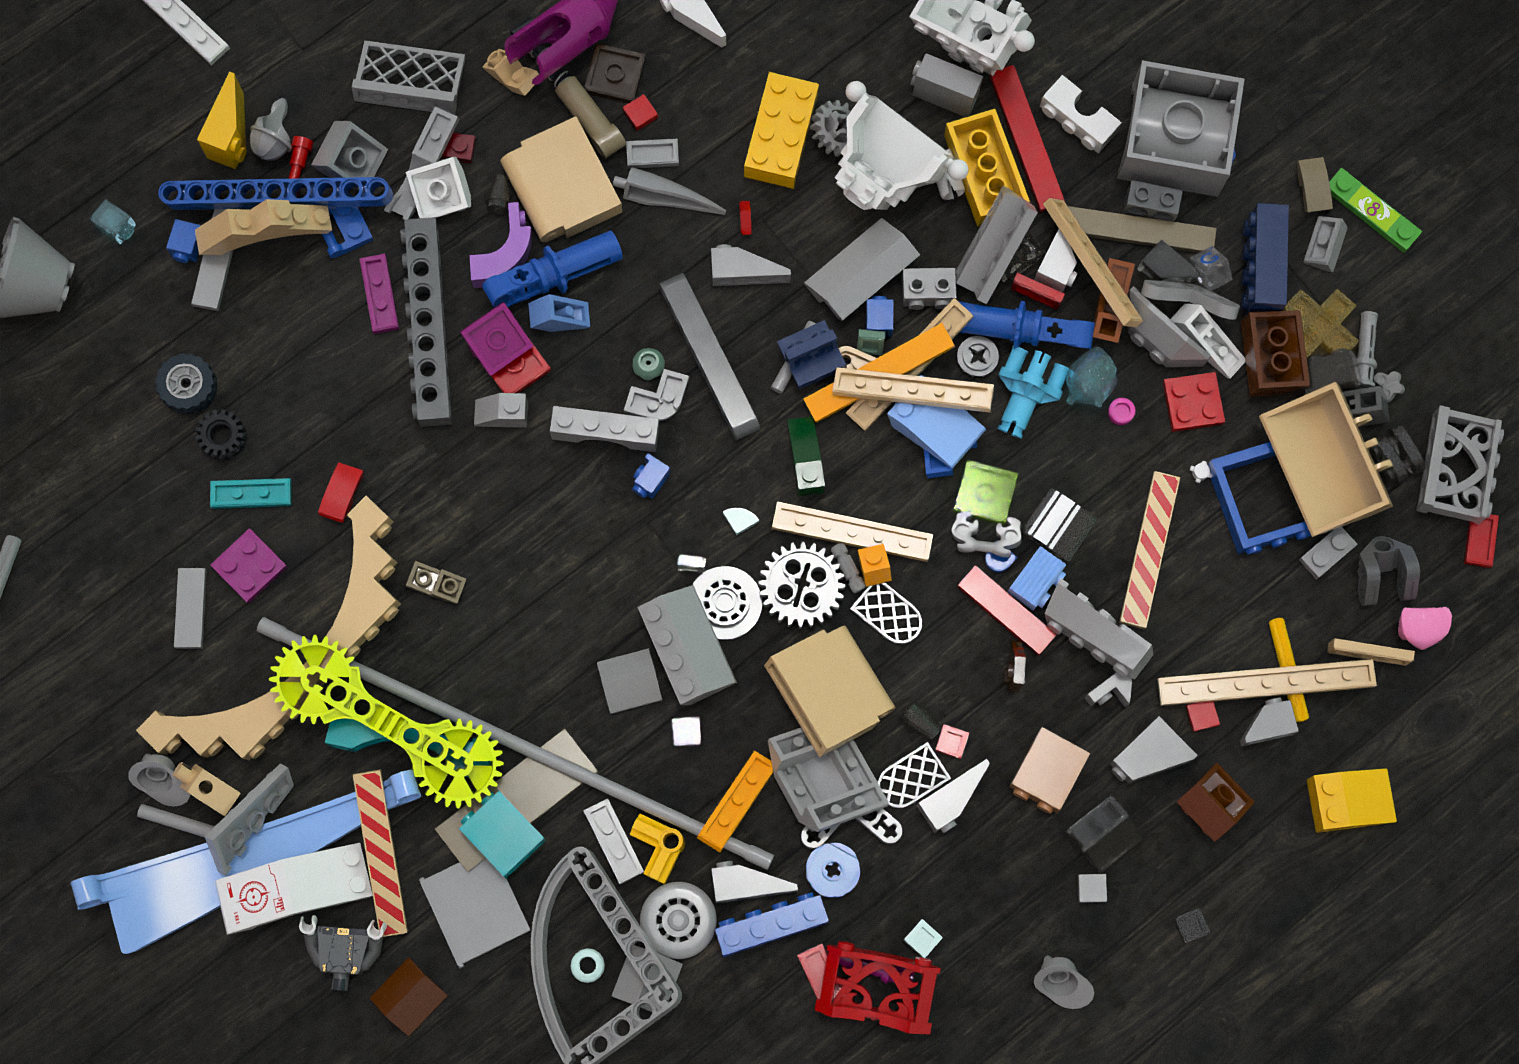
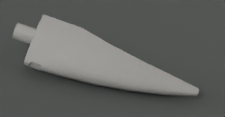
M631 167L627 179L615 176L613 186L625 189L623 199L645 205L684 208L721 215L726 213L725 209L691 189Z

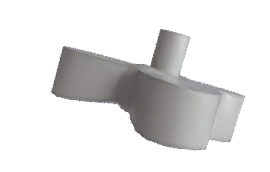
M1393 371L1389 375L1377 373L1374 376L1375 382L1382 386L1388 402L1392 401L1397 393H1404L1405 387L1400 384L1401 374L1399 372Z

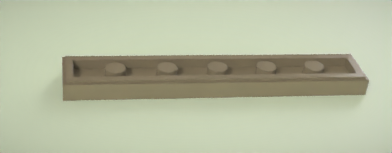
M1068 206L1088 237L1201 254L1211 253L1208 255H1212L1214 252L1216 228Z

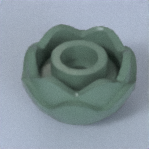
M644 348L635 354L632 367L636 375L644 380H652L663 373L665 360L659 351L653 348Z

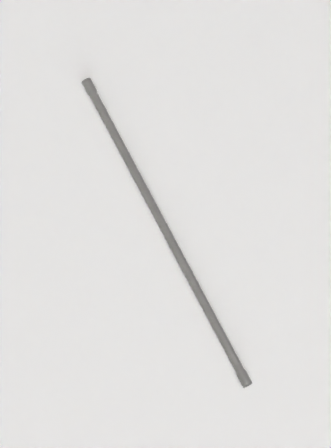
M265 617L260 620L257 632L292 646V640L298 645H302V636ZM354 660L349 663V666H358L360 678L455 723L457 718H460L462 726H465L468 720H472V729L481 724L483 725L481 734L487 731L491 732L489 739L498 740V743L696 836H698L705 825ZM730 837L724 846V849L766 870L769 869L774 858L773 854L733 837Z

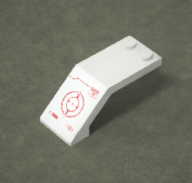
M360 843L281 859L215 881L227 935L251 930L257 926L295 914L373 896Z

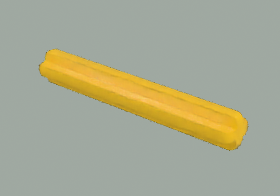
M1276 618L1271 620L1269 626L1279 666H1296L1284 619ZM1287 695L1288 700L1291 701L1296 722H1303L1309 719L1304 695Z

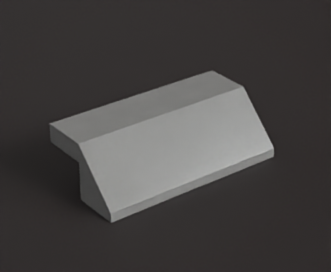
M1002 186L955 271L956 284L973 291L977 300L987 304L1038 213L1034 205L1009 188Z
M881 218L806 280L804 285L819 303L824 301L837 318L842 321L920 254L903 233Z

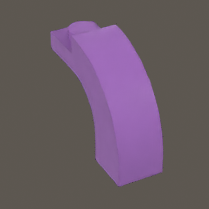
M519 202L508 203L510 232L506 243L493 253L470 255L473 288H482L483 283L489 277L524 265L527 261L532 247L531 226H526L525 211H520Z

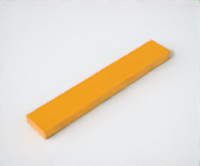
M940 323L857 370L905 375L953 349L955 345L943 323ZM833 382L804 398V401L815 422L818 423L861 398L833 395Z

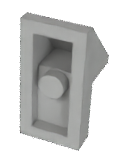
M1116 672L1085 697V700L1090 706L1096 702L1101 706L1113 697L1110 693L1112 691L1123 706L1127 707L1130 704L1132 678L1128 675L1123 677Z

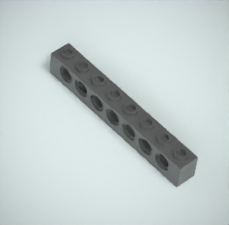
M436 217L404 220L405 229H401L400 233L402 245L406 244V253L402 254L403 268L408 269V278H404L405 294H409L410 303H405L407 319L411 318V328H407L408 343H413V353H409L410 369H414L415 378H410L411 392L416 394V403H412L413 419H418L420 427L452 424L439 227ZM418 244L427 245L423 251L418 252L414 250ZM421 268L429 270L425 276H417L416 272ZM422 293L430 294L429 299L426 301L417 300L418 296ZM423 318L432 319L428 326L419 325ZM430 342L434 344L430 351L421 350L424 343ZM432 367L436 369L432 376L426 377L422 375L426 368ZM433 392L437 394V398L432 402L424 400L428 393Z

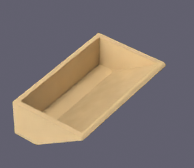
M1336 382L1259 416L1312 537L1393 507L1379 475V472L1393 466L1390 459L1374 464L1368 449L1379 443L1376 438L1364 442L1358 428L1370 422L1372 417L1369 414H1365L1354 419L1343 392Z

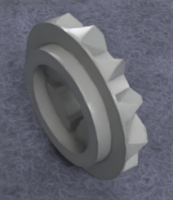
M982 336L967 338L961 343L957 352V363L963 372L970 374L972 377H984L993 372L999 360L996 345L988 338ZM985 350L982 356L984 363L976 361L971 364L973 359L971 352L978 354Z

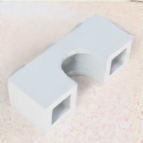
M1062 75L1042 97L1040 107L1049 118H1055L1059 121L1066 132L1075 134L1080 138L1082 144L1087 149L1095 150L1099 154L1117 134L1122 122L1103 107L1091 116H1084L1078 113L1074 105L1079 101L1082 90Z

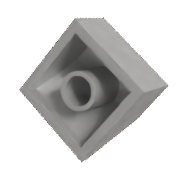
M334 121L311 165L328 178L374 177L388 149L351 121ZM358 187L352 188V189H355V190L359 191V188H358Z

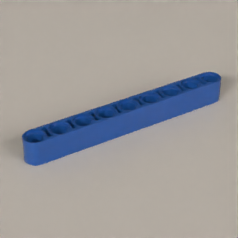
M380 177L168 181L163 183L158 191L161 201L174 210L252 209L266 199L289 200L290 204L323 205L328 207L385 206L392 201L394 195L389 184ZM354 187L359 188V193L355 197H348L350 189ZM378 187H385L383 195L379 197L374 196V191ZM302 188H307V194L303 198H297V192ZM327 188H333L332 195L327 198H323L322 194L324 190ZM251 189H255L254 197L246 199V193ZM275 189H281V195L278 198L272 199V192ZM177 190V198L169 201L170 193ZM204 190L203 197L199 200H194L196 192ZM224 190H230L229 196L226 199L220 200V194Z

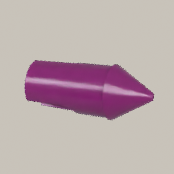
M560 0L506 39L505 53L509 63L513 64L541 44H553L537 57L540 74L532 79V84H540L592 44L607 37L618 0Z

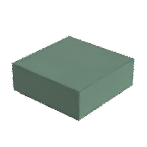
M859 329L857 350L866 354L882 355L885 332Z

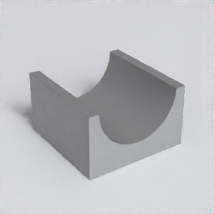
M1142 60L1132 84L1131 94H1134L1132 114L1117 179L1134 180L1218 197L1231 172L1245 79Z

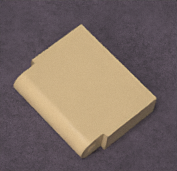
M576 116L521 141L520 148L509 152L500 160L541 242L551 241L564 234L566 238H569L622 213V203Z
M841 626L829 633L822 630L771 656L764 665L819 757L872 730L879 723V719L887 716L896 708L846 626Z

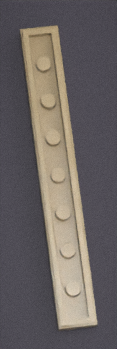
M1373 659L1157 679L1160 706L1372 688L1377 686Z

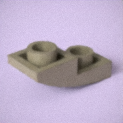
M1324 158L1297 160L1299 186H1302L1305 212L1333 209Z
M415 561L405 587L457 604L466 578Z

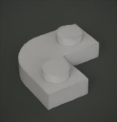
M664 369L657 393L631 386L624 413L633 416L656 418L659 421L672 417L682 404L689 376Z

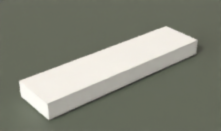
M143 0L211 66L230 49L228 44L181 0Z

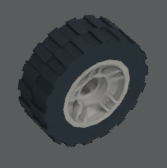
M182 353L178 356L170 357L158 369V376L155 379L157 393L167 407L172 408L175 412L195 414L202 409H206L207 405L214 400L213 397L217 393L216 385H218L215 378L216 375L203 358L196 357L190 353L189 355ZM183 381L191 382V385L184 388Z

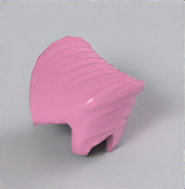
M1405 607L1398 622L1399 637L1421 650L1433 646L1441 641L1450 630L1452 614L1449 608Z

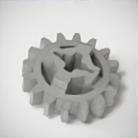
M836 100L834 103L827 101L824 105L815 110L816 113L811 117V120L815 123L810 126L811 130L816 131L812 138L820 140L818 147L825 146L827 154L834 151L835 157L841 155L840 152L847 143V116L851 112L848 110L849 104L845 103L841 106L839 100Z

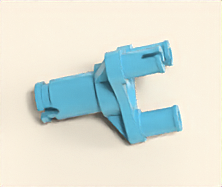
M1013 345L1005 367L1002 366L998 374L1012 395L1002 416V424L997 429L1007 433L1010 424L1014 422L1016 426L1011 436L1022 439V431L1026 429L1036 403L1041 404L1060 400L1063 393L1061 389L1070 368L1055 363L1047 384H1044L1042 376L1051 356L1044 354L1041 363H1038L1042 352L1035 350L1028 371L1020 374L1019 371L1028 351L1020 347L1014 349Z

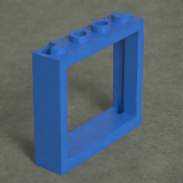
M1271 442L1212 459L1208 463L1212 475L1211 481L1238 554L1247 552V555L1256 554L1262 551V547L1270 544L1272 548L1286 544V539L1296 537L1297 540H1302L1311 536L1306 522H1302L1250 539L1247 537L1224 472L1276 456Z

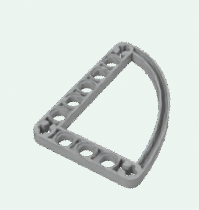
M584 847L572 849L552 870L537 901L532 922L531 966L538 1004L546 1028L563 1063L573 1064L576 1062V1055L584 1056L590 1052L594 1059L591 1056H586L582 1059L581 1063L599 1064L674 1009L681 1002L682 992L594 853ZM578 855H587L584 862L593 869L587 871L583 865L577 864L579 861ZM572 871L649 990L647 994L574 1047L570 1043L555 1005L547 965V935L551 911L558 892ZM595 874H599L602 878V884L598 889H592L589 885L590 878ZM608 897L616 899V907L611 912H607L604 909V901ZM623 919H628L631 923L630 931L626 934H620L618 931V924ZM637 942H643L645 945V952L640 957H635L632 952L633 945ZM656 964L660 969L659 977L655 980H650L647 976V969L651 965ZM662 983L667 990L673 991L671 1001L663 1000L665 992L657 985ZM644 1004H649L652 1007V1015L650 1018L643 1020L639 1015L640 1007ZM622 1020H627L630 1025V1030L625 1036H620L617 1032V1025ZM603 1036L608 1042L607 1048L599 1053L594 1047L595 1041Z

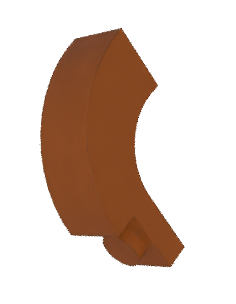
M1109 258L1107 267L1125 294L1128 295L1135 263ZM1100 291L1094 317L1093 337L1118 343L1123 324Z

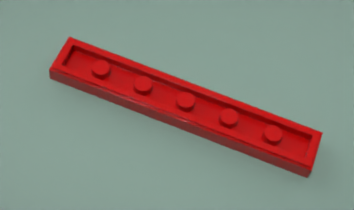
M1014 65L1003 68V70H996L994 76L989 74L1039 212L1041 213L1047 211L1043 203L1049 198L1064 200L1016 69Z

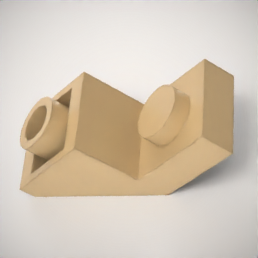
M502 49L491 53L487 62L483 65V69L509 90L524 96L535 85L532 84V79L539 75L536 70L523 67L518 60L510 64L505 50Z

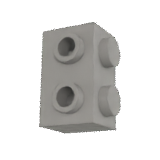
M955 268L903 269L901 276L902 307L909 306V309L919 310L923 309L924 306H935L936 309H944L954 298L956 299Z

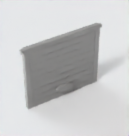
M487 858L469 872L459 862L426 879L424 877L419 879L459 969L464 967V963L531 931L507 878Z

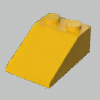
M229 72L197 141L207 159L236 169L238 163L244 160L247 152L244 93L235 74Z
M1387 769L1337 772L1314 775L1307 779L1316 833L1397 822Z

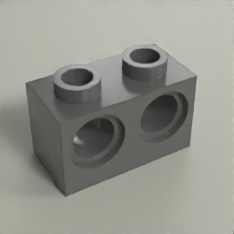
M1132 180L1127 189L1123 214L1175 222L1179 213L1183 190Z

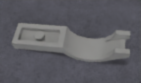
M434 107L412 152L408 171L440 161L460 120L457 116ZM407 176L398 192L393 196L392 201L384 209L387 213L394 211L404 216L403 220L411 219L417 211Z

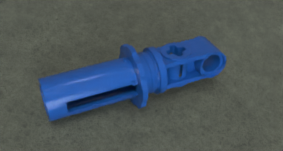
M611 230L555 253L551 250L550 246H546L543 250L544 257L538 260L533 258L529 260V263L517 266L499 275L491 276L485 280L482 288L493 308L502 302L509 307L540 293H548L549 289L557 287L561 293H565L568 281L622 260V251L616 236Z
M958 301L974 316L959 333L1010 339L1011 343L1014 341V349L1020 347L1021 343L1025 342L1037 347L1039 341L1066 344L1091 349L1094 322L1043 317L1042 310L1035 312L1026 310L1025 301H1021L1019 309L1016 307L1015 310ZM1057 323L1058 327L1063 331L1062 334H1057L1056 338H1052V333L1048 332V329L1053 328L1054 324Z

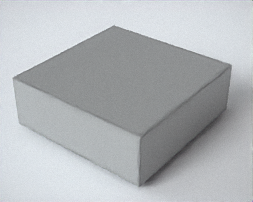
M1106 874L1077 875L1079 903L1107 902Z

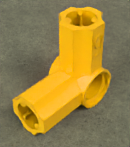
M639 814L632 826L630 836L656 847L643 874L665 884L679 854L685 847V839L678 830ZM670 835H676L679 838L677 847L673 849L666 848L665 840Z

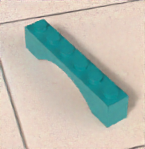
M346 718L330 722L325 739V744L329 747L357 752L367 746L381 742H393L361 722ZM411 728L407 729L403 734L404 741L414 743L418 739V731ZM439 735L440 737L448 741L446 736ZM473 738L472 742L467 741L463 750L469 753L477 738ZM439 742L429 744L428 748L439 755L441 754L442 746ZM449 748L444 759L452 762L455 765V770L458 767L463 769L465 767V764L462 762L464 757L461 756L459 759L450 756L449 753L453 750ZM473 761V765L490 766L491 761Z

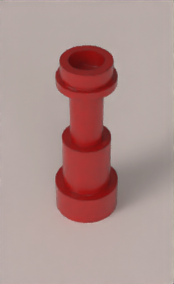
M294 136L291 144L293 151L289 164L291 166L289 179L300 178L301 170L305 169L308 153H311L313 147L312 140L302 136Z

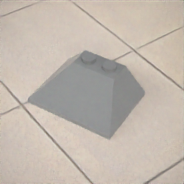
M802 728L769 738L768 745L774 777L796 818L805 826L819 832L889 805L886 796L854 740L819 757Z

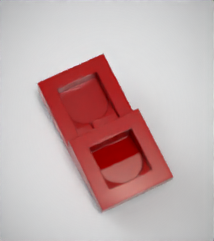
M338 462L323 496L318 515L343 523L353 504V496L363 478V470Z

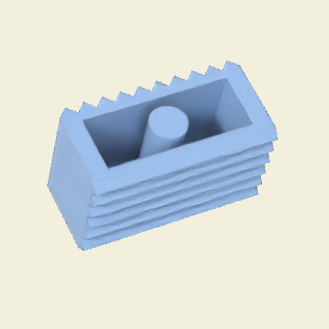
M1040 546L1007 593L1032 611H1034L1037 605L1042 608L1051 596L1047 591L1052 584L1057 586L1059 580L1065 577L1066 574L1063 572L1066 564Z

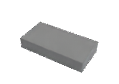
M678 139L626 141L628 169H631V167L679 166Z

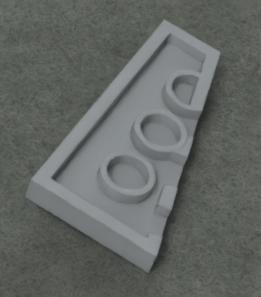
M279 764L205 836L219 873L225 876L232 869L229 864L236 855L241 857L247 849L244 844L252 833L258 834L262 829L267 813L273 814L293 788L294 784L288 767Z

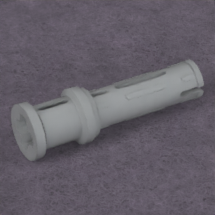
M1365 311L1361 313L1358 356L1353 362L1355 379L1351 384V388L1354 390L1375 387L1373 374L1377 368V363L1374 359L1378 318L1376 312Z

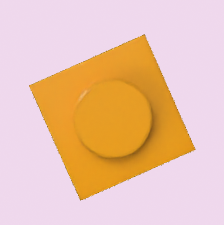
M884 543L858 549L859 563L866 587L892 581Z

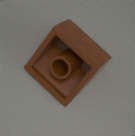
M1216 763L1181 796L1177 803L1181 806L1184 813L1201 827L1203 833L1215 842L1240 820L1255 801Z

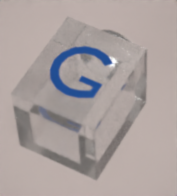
M1213 246L1190 257L1195 279L1209 291L1233 280L1228 259Z

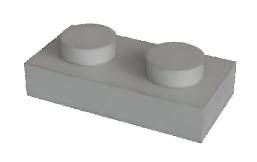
M1339 527L1330 532L1302 556L1299 561L1317 580L1358 544L1342 527Z

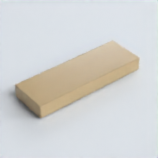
M1336 638L1328 643L1327 651L1330 654L1367 660L1373 659V661L1404 666L1414 661L1415 651Z

